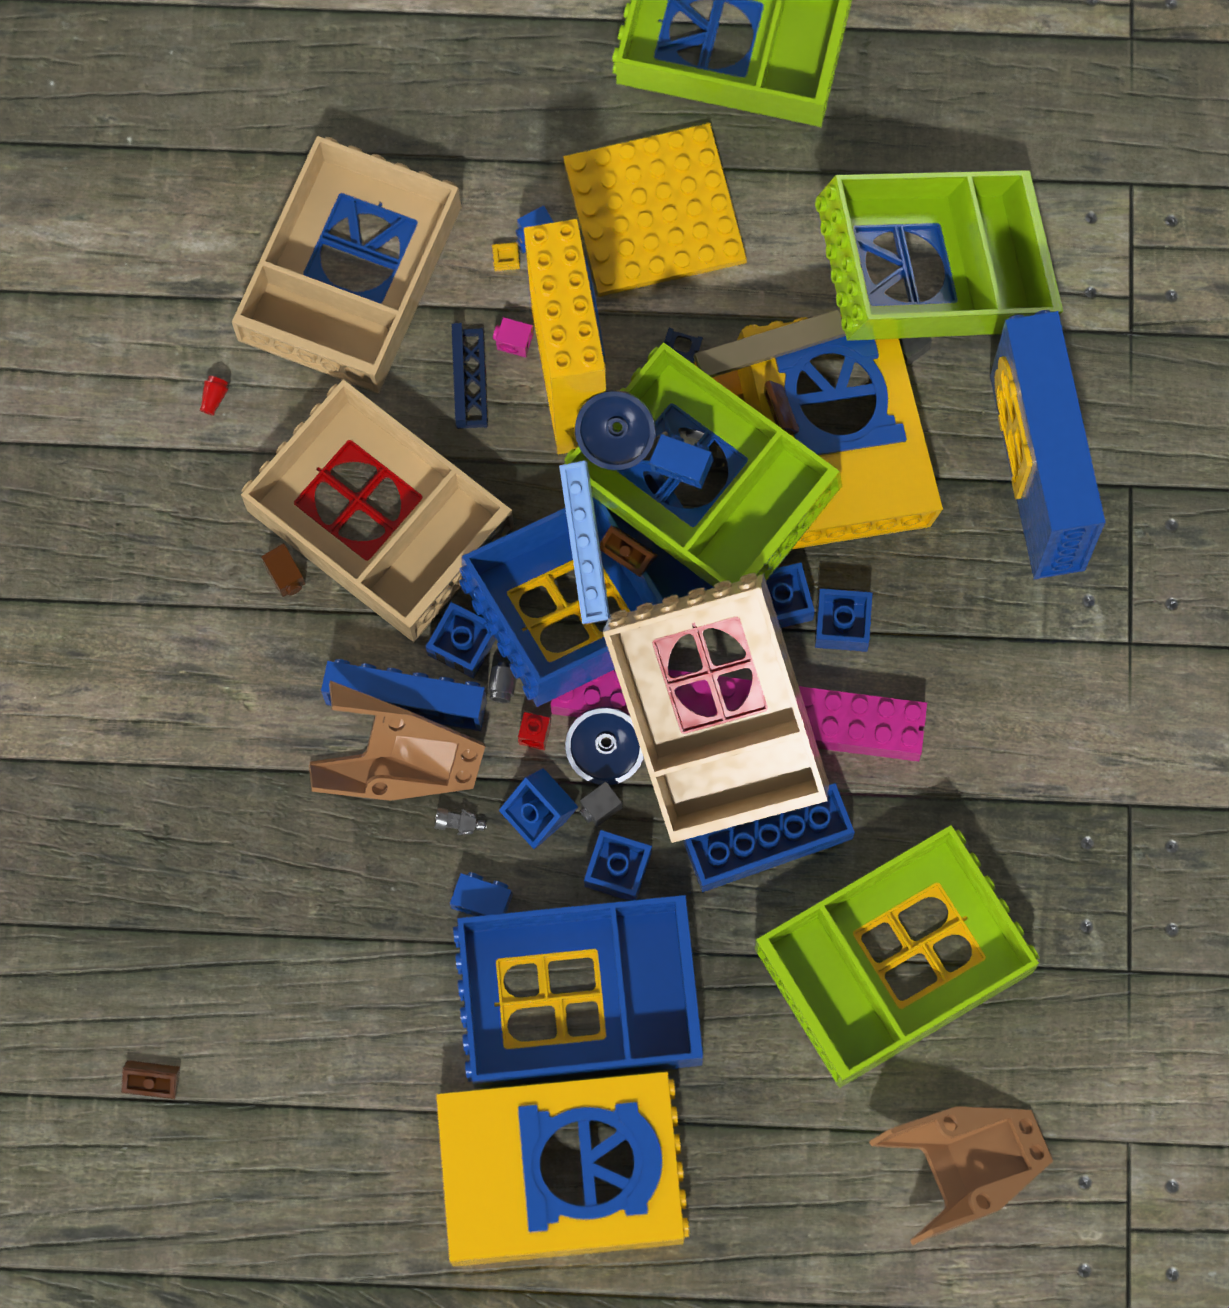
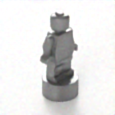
M437 808L434 829L445 830L446 828L458 829V835H469L474 833L475 828L476 830L484 831L487 824H485L484 820L476 821V814L464 809L461 810L462 813L459 815L449 813L448 809Z

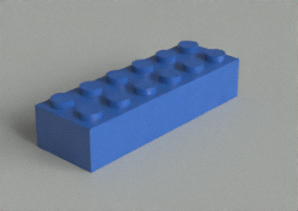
M335 659V662L327 661L321 689L326 705L332 706L329 683L333 681L441 725L476 731L482 730L487 698L485 688L481 687V684L477 682L466 681L465 684L455 683V680L452 678L439 677V680L428 678L427 674L414 672L413 675L402 674V671L396 668H387V671L376 669V666L362 663L361 666L350 665L349 661L343 659Z
M834 783L829 785L828 799L825 802L684 840V845L701 891L705 892L853 839L855 832L837 785Z

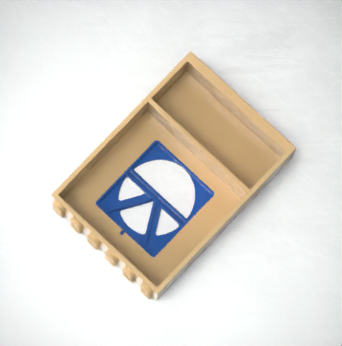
M317 136L232 320L238 341L338 379H344L346 382L379 394L461 210L459 188L451 181H440L434 179L426 172L419 171L418 173L412 171L402 163L393 164L386 161L380 155L372 154L371 156L363 153L362 150L350 145L347 147L341 145L331 137L322 138ZM358 214H372L381 217L391 225L377 237L362 246ZM345 218H348L351 242L329 234V231ZM393 237H398L400 243L399 259L375 251ZM325 244L394 271L379 286L367 291L353 292L333 284L325 275L321 265L322 245Z

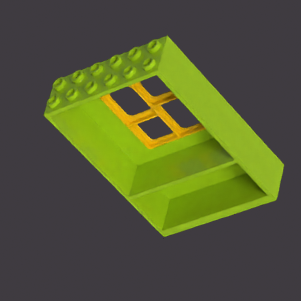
M952 825L756 939L755 951L839 1089L1031 975L1039 964L1037 961L1039 959L1037 951L1031 944L1027 945L1022 937L1025 935L1022 927L1017 921L1013 923L1008 915L1010 910L1006 902L1002 898H997L993 891L995 886L988 875L983 876L979 869L981 864L973 852L969 854L964 846L966 840L959 830L955 831ZM928 897L941 900L948 910L946 923L922 939L913 941L898 919V914ZM888 923L900 941L902 950L883 962L877 963L870 955L861 937L876 926ZM960 935L970 943L972 955L965 965L953 972H948L933 950V945L947 936ZM916 954H923L935 972L937 981L910 998L900 1001L885 979V973Z

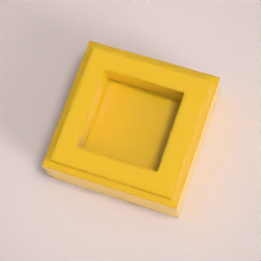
M517 242L492 244L494 271L520 269Z

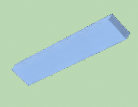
M587 461L559 465L582 624L606 621L610 618L588 463Z

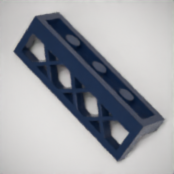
M451 323L457 429L488 427L483 328L463 329L462 323ZM478 336L479 344L472 351L464 345L463 337ZM471 358L480 364V368L473 375L464 366ZM472 382L481 388V392L474 399L465 391ZM475 406L482 412V420L467 421L466 413Z

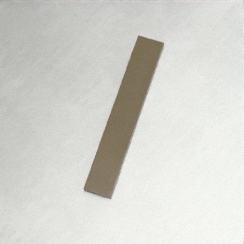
M834 310L695 353L693 358L699 369L710 377H715L846 336L841 326V315L838 310Z

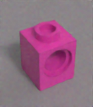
M503 317L501 325H496L493 334L497 350L527 357L534 335L533 325Z

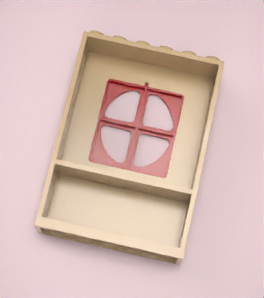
M344 379L338 385L335 384L330 388L327 398L323 403H318L314 406L305 423L301 422L295 428L292 438L288 442H283L278 447L277 455L271 461L268 460L262 465L259 470L260 474L254 481L250 480L245 484L241 494L245 507L251 515L412 642L417 640L460 590L459 580L461 579L460 567H462V556L506 536L514 527L512 510ZM360 462L374 466L377 472L360 492L355 493L331 474V470L343 463ZM386 478L393 481L401 499L400 515L395 521H390L367 503V498ZM321 482L330 485L349 501L348 506L330 525H326L322 521L315 505L316 488ZM361 510L385 529V533L374 540L355 541L341 537L339 530L356 511Z
M756 573L747 574L740 578L741 581L730 583L729 580L715 584V588L704 591V588L694 589L688 593V596L678 598V595L670 596L663 599V603L657 605L645 603L638 606L637 610L627 613L626 610L614 612L611 614V618H608L603 634L671 843L818 804L828 799L829 782L764 574L759 576ZM708 628H714L728 633L741 644L746 652V656L715 665L711 660L703 631ZM691 634L695 639L703 668L672 677L668 672L671 651L682 636ZM743 668L751 669L752 685L746 700L735 710L727 709L718 682V676ZM706 680L710 686L717 714L705 716L692 711L677 697L675 688L696 681Z

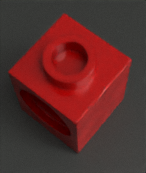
M524 712L518 734L519 745L545 750L551 727L550 717Z

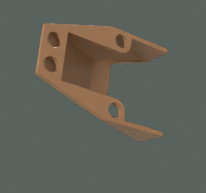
M330 681L329 689L332 710L375 715L367 750L363 754L311 761L309 763L312 792L391 801L474 788L485 750V743L413 712Z
M956 1106L891 1128L869 1141L872 1147L922 1150L945 1202L944 1209L910 1240L912 1245L1001 1210L1053 1162L1032 1110Z

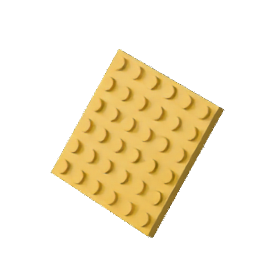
M710 123L563 156L598 297L737 266L747 262Z

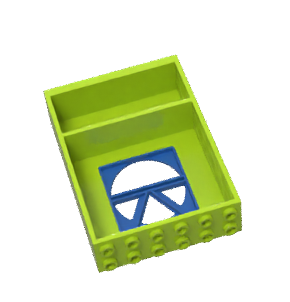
M631 0L630 3L626 4L624 18H626L625 25L620 27L618 40H620L619 48L615 47L612 62H614L613 74H616L617 84L822 127L852 0H714L709 22L689 6L690 3L700 0ZM724 2L738 8L748 18L753 29V41L750 50L739 62L725 68L710 69L708 65ZM679 11L705 31L671 41L669 36L671 22ZM703 44L697 66L685 61L677 53L678 50Z
M1030 170L835 175L816 197L815 207L820 215V230L825 238L826 257L830 261L831 280L835 284L837 293L836 303L840 307L842 316L841 326L843 331H845L847 341L1002 334L1005 320L1011 316L1022 314L1024 317L1031 316L1042 310L1058 311L1059 315L1063 312ZM893 232L898 255L874 244L873 240L884 233ZM904 232L913 233L929 242L940 255L944 265L945 276L941 289L934 297L923 302L919 300ZM869 251L900 266V268L878 284H874L867 272L866 253ZM903 278L908 302L895 300L884 292Z
M663 342L659 348L655 347L650 352L647 358L648 362L644 367H639L633 373L631 382L626 389L621 388L619 391L631 393L646 404L655 421V438L664 432H667L668 435L674 434L681 437L678 429L688 428L704 433L697 442L699 444L709 447L715 441L723 450L728 463V478L724 488L712 502L704 506L692 509L677 508L664 502L681 481L669 477L654 495L643 477V472H653L649 464L650 461L642 460L637 465L624 470H609L592 463L578 446L576 450L572 449L566 455L564 464L587 461L592 497L714 587L715 584L727 580L730 583L741 581L740 578L751 573H756L757 576L764 574L767 581L841 489L840 471ZM615 422L613 424L616 430L622 429L621 423Z

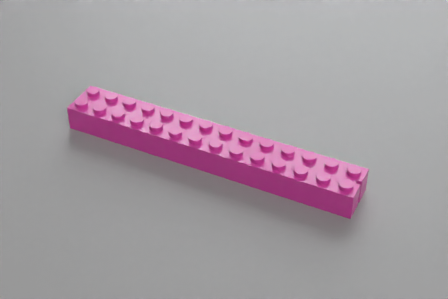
M668 669L672 677L691 673ZM615 670L551 700V713L555 715L578 717L587 710L597 707H613L629 714ZM718 676V682L727 709L735 710L739 708L750 692L752 680ZM706 680L696 681L675 688L677 697L692 711L705 716L717 714L710 686ZM799 686L818 749L919 762L922 754L927 703Z

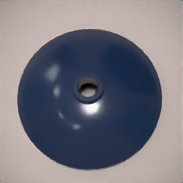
M609 390L591 397L581 408L575 423V436L582 453L595 465L609 470H624L637 465L648 455L655 440L656 428L651 411L641 399L625 391ZM615 422L621 423L622 429L616 430L613 424Z
M597 707L587 710L575 719L566 736L565 750L571 767L579 776L591 783L602 785L607 782L608 785L623 782L638 770L644 758L630 715L617 708ZM605 737L609 738L611 744L605 745L602 739Z

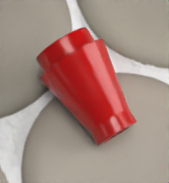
M209 376L208 380L204 381L201 412L214 416L218 406L229 390L227 388V381L214 376Z

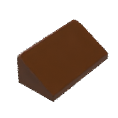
M770 380L766 381L764 394L775 424L790 435L798 433L799 428L783 386Z
M610 526L599 543L602 552L639 577L644 574L658 556L655 552L616 526Z
M128 1060L123 1067L121 1093L175 1099L180 1067Z

